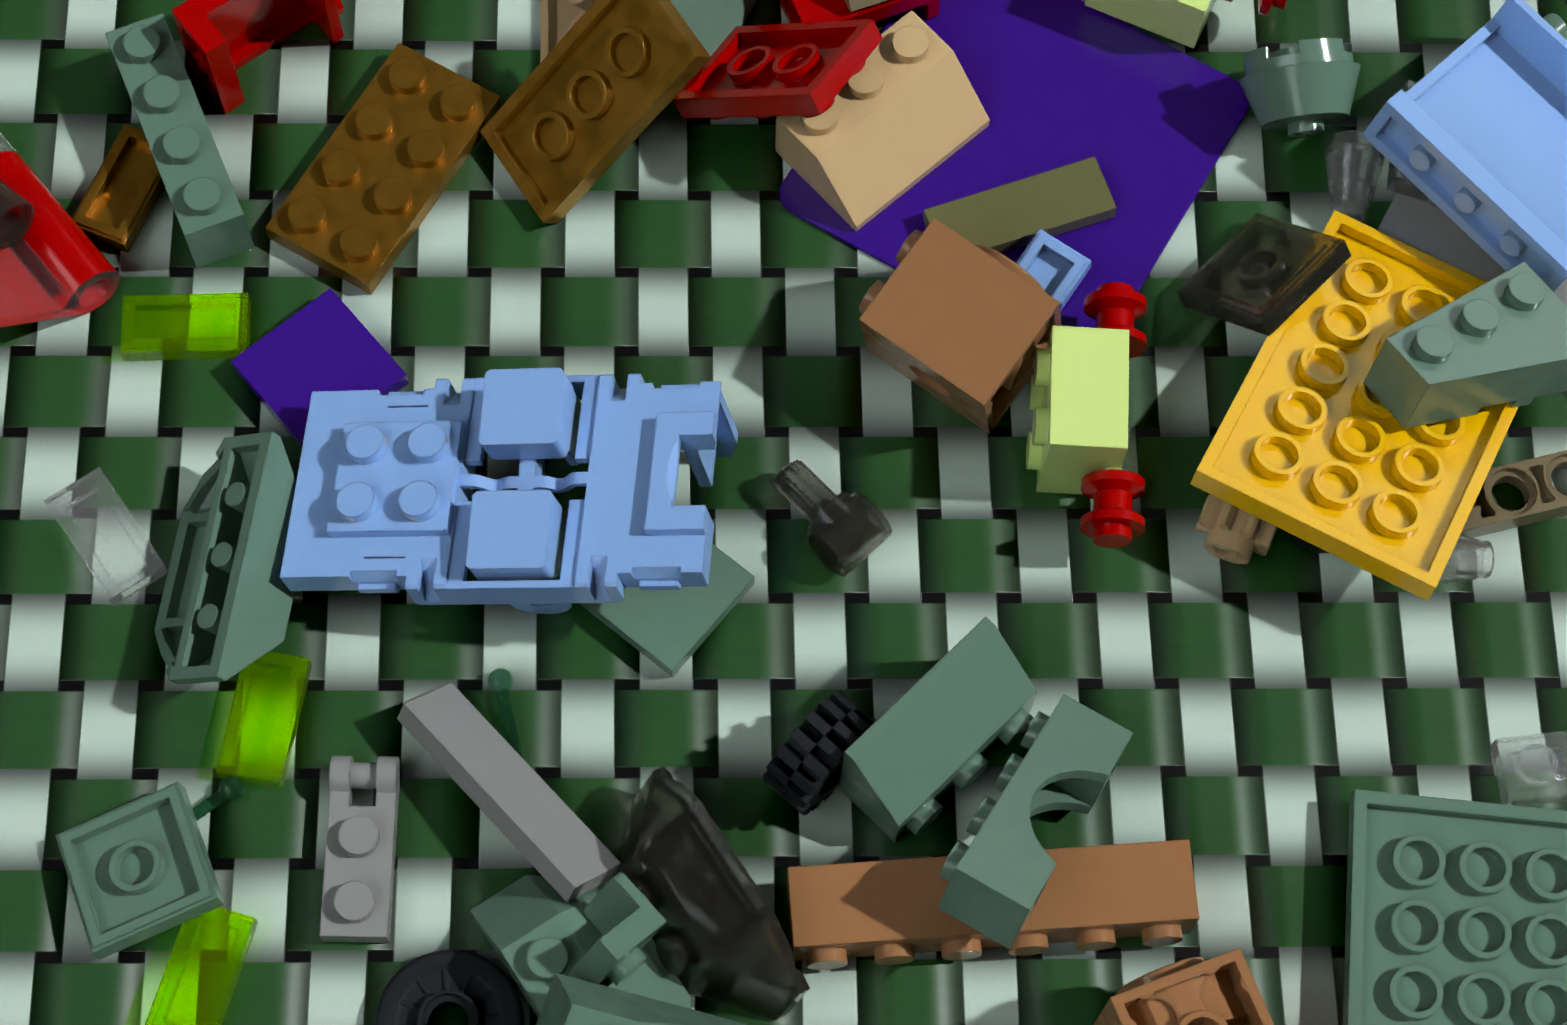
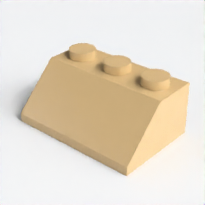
M912 10L881 34L883 40L865 60L866 64L863 69L850 78L835 96L833 105L827 111L811 118H805L801 115L776 116L775 151L855 231H858L987 128L990 123V119L954 51Z

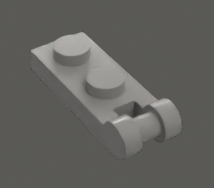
M332 755L329 769L330 795L319 936L322 942L390 943L400 789V759L398 756H378L377 763L354 762L353 756ZM353 789H376L375 806H352Z

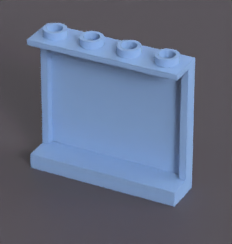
M1506 0L1489 22L1406 93L1401 89L1384 104L1362 136L1505 271L1525 261L1549 288L1555 292L1567 280V40L1524 0Z

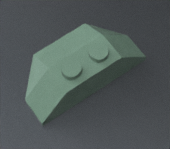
M272 431L225 437L216 451L218 459L203 474L181 513L154 629L161 656L167 665L166 673L168 680L175 684L227 681L284 642L295 591H290L280 578L296 479L281 436Z
M527 874L470 910L475 921L537 1018L540 1016L555 973L569 976L568 973L598 939L603 936L586 917L584 909L605 885L602 884L567 903L543 876ZM652 938L641 950L647 956V959L626 980L616 986L608 977L600 984L690 1009L691 996Z

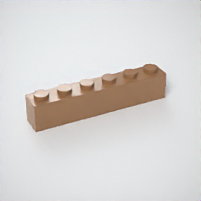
M1189 839L1044 849L1057 864L1035 907L1009 949V954L1015 956L1041 954L1049 950L1050 943L1075 942L1076 949L1080 951H1097L1116 946V939L1142 937V943L1145 946H1166L1181 942L1183 940L1182 934H1189L1199 920ZM948 856L787 867L786 891L792 962L807 961L809 969H837L848 965L847 958L874 956L875 963L878 965H899L914 961L915 953L941 951L942 959L968 960L980 957L982 955V948L1005 946L937 908L949 883L938 876Z

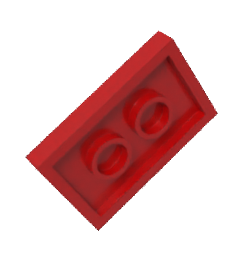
M873 19L736 26L711 55L710 60L673 98V102L682 118L721 120L727 117H756L758 119L772 116L801 115L805 118L821 115L833 105L835 96L852 76L863 69L866 64L865 60L883 38Z

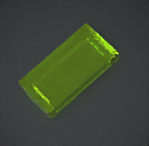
M244 292L123 296L120 353L124 361L235 358L250 347L251 300L249 294Z
M268 652L240 671L216 767V773L219 778L284 788L311 674L312 663L310 658Z
M218 907L182 923L145 1025H222L258 925L255 917Z

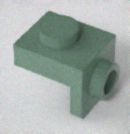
M618 873L611 878L584 909L586 917L603 936L598 939L568 975L596 984H601L609 977L618 986L647 959V956L641 951L642 948L667 921L625 874Z

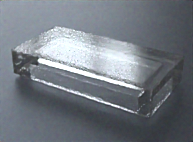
M100 467L44 500L113 607L168 573L165 564Z

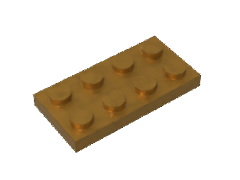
M596 0L480 132L543 223H559L710 60L711 56L670 0Z
M398 43L266 225L265 229L268 238L372 295L483 135L480 130L502 107L501 97Z

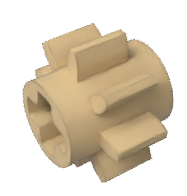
M1210 494L1204 503L1195 530L1208 534L1204 543V549L1213 556L1235 564H1248L1253 552L1266 556L1277 527Z

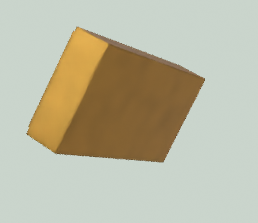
M124 123L72 217L90 239L126 253L130 251L165 187L142 129Z

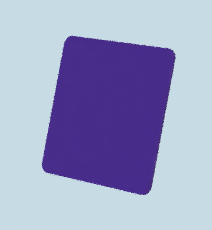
M940 0L939 16L928 20L921 6L911 9L954 51L990 119L989 126L858 231H855L793 168L780 186L779 198L782 206L789 213L896 270L900 264L896 261V256L904 241L914 230L918 229L924 232L926 229L923 220L925 209L1095 156L1117 207L1115 217L1054 236V238L1092 261L1090 270L1061 310V326L1096 328V320L1091 319L1084 313L1085 297L1097 291L1100 285L1109 282L1126 283L1131 285L1134 291L1139 292L1249 109L1250 104L1239 81L1108 14L1085 6V2L1081 0ZM911 10L892 16L883 32ZM1028 245L1001 254L1016 263Z

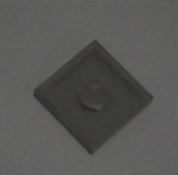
M1257 213L1177 290V293L1186 308L1270 336L1351 257V254L1344 239Z

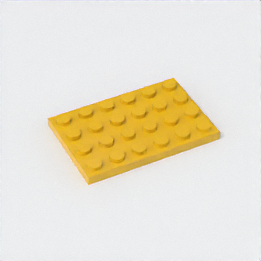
M1334 210L1190 484L1428 601L1438 585L1518 407L1512 408L1510 403L1507 402L1481 407L1477 415L1404 428L1363 382L1386 338L1486 283V281Z

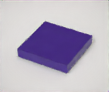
M331 288L231 360L234 371L301 448L303 446L312 391L379 390L381 395H388L389 392H398L409 384L407 374Z

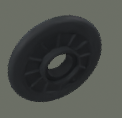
M452 949L422 955L401 968L385 987L378 1002L374 1025H430L436 1011L442 1007L452 1005L462 1008L468 1014V1025H524V1012L515 985L498 965L473 952Z

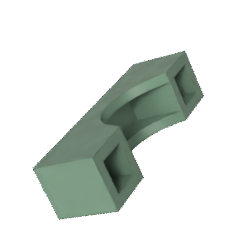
M161 13L106 32V38L196 268L204 267L255 248L244 213L164 14Z
M1063 694L1050 717L1039 711L1020 746L1029 750L1026 756L1022 758L1012 753L994 785L995 789L1002 792L998 801H995L985 796L967 828V832L975 836L972 843L968 846L958 840L947 857L938 876L949 883L937 908L1010 949L1035 907L1057 864L1037 840L1031 826L1030 817L1051 810H1068L1089 814L1117 766L1133 732Z

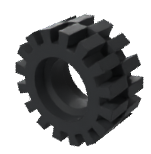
M842 690L833 692L829 698L826 697L819 703L815 711L812 710L804 718V722L799 728L795 727L790 733L789 740L779 747L775 753L777 756L767 765V771L763 774V781L804 816L808 815L810 811L818 808L823 800L826 801L833 794L834 789L840 785L844 752L876 720Z

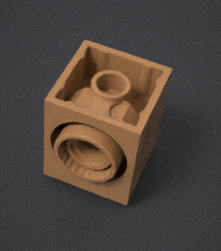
M933 218L924 232L916 229L904 241L896 256V261L900 264L888 281L885 283L879 279L867 291L859 305V311L863 313L859 318V322L869 352L990 434L1029 381V375L1034 374L1036 348H1047L1052 325L1061 326L1060 302L1045 293L1043 287L1036 279L1005 255L984 245H974L936 218Z
M1237 948L1206 961L1202 957H1192L1177 961L1127 983L1115 993V996L1109 998L1093 1025H1274L1243 953L1240 948Z

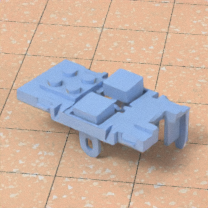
M561 368L491 369L485 373L484 378H464L461 393H456L449 379H436L435 388L424 389V391L389 392L388 395H381L379 390L312 391L280 578L290 591L358 590L359 593H398L400 590H406L414 603L419 605L510 604L516 609L536 614L566 612L572 608V603H621L624 601L625 587H640L641 590H680L682 587L708 586L714 523L706 505L675 506L680 450H684L699 486L712 487L715 457H732L737 446L738 431L722 394L721 381L700 382V385H661V388H654L653 383L644 382L641 374H628L626 389H620L613 374L566 375ZM485 451L493 460L520 459L519 476H508L496 480L475 474L476 466L483 465ZM565 457L570 466L589 463L588 472H573L564 478L546 476L544 459H561ZM586 486L585 499L569 500L568 516L566 517L562 506L552 492L565 493L574 487ZM473 489L481 490V491H476V492L473 494V496H472V490H473ZM468 569L478 581H467Z

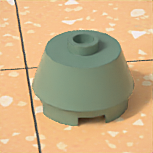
M1342 38L1297 40L1298 46L1287 47L1273 52V57L1271 58L1267 46L1244 54L1245 77L1240 79L1239 83L1260 127L1264 130H1287L1288 137H1306L1324 133V125L1347 119L1350 116L1361 64L1354 62L1352 43L1343 45Z

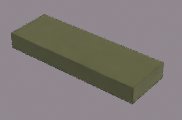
M1094 156L925 209L923 220L927 228L933 218H936L974 245H984L1003 253L1030 244L1039 229L1054 237L1114 218L1117 207Z

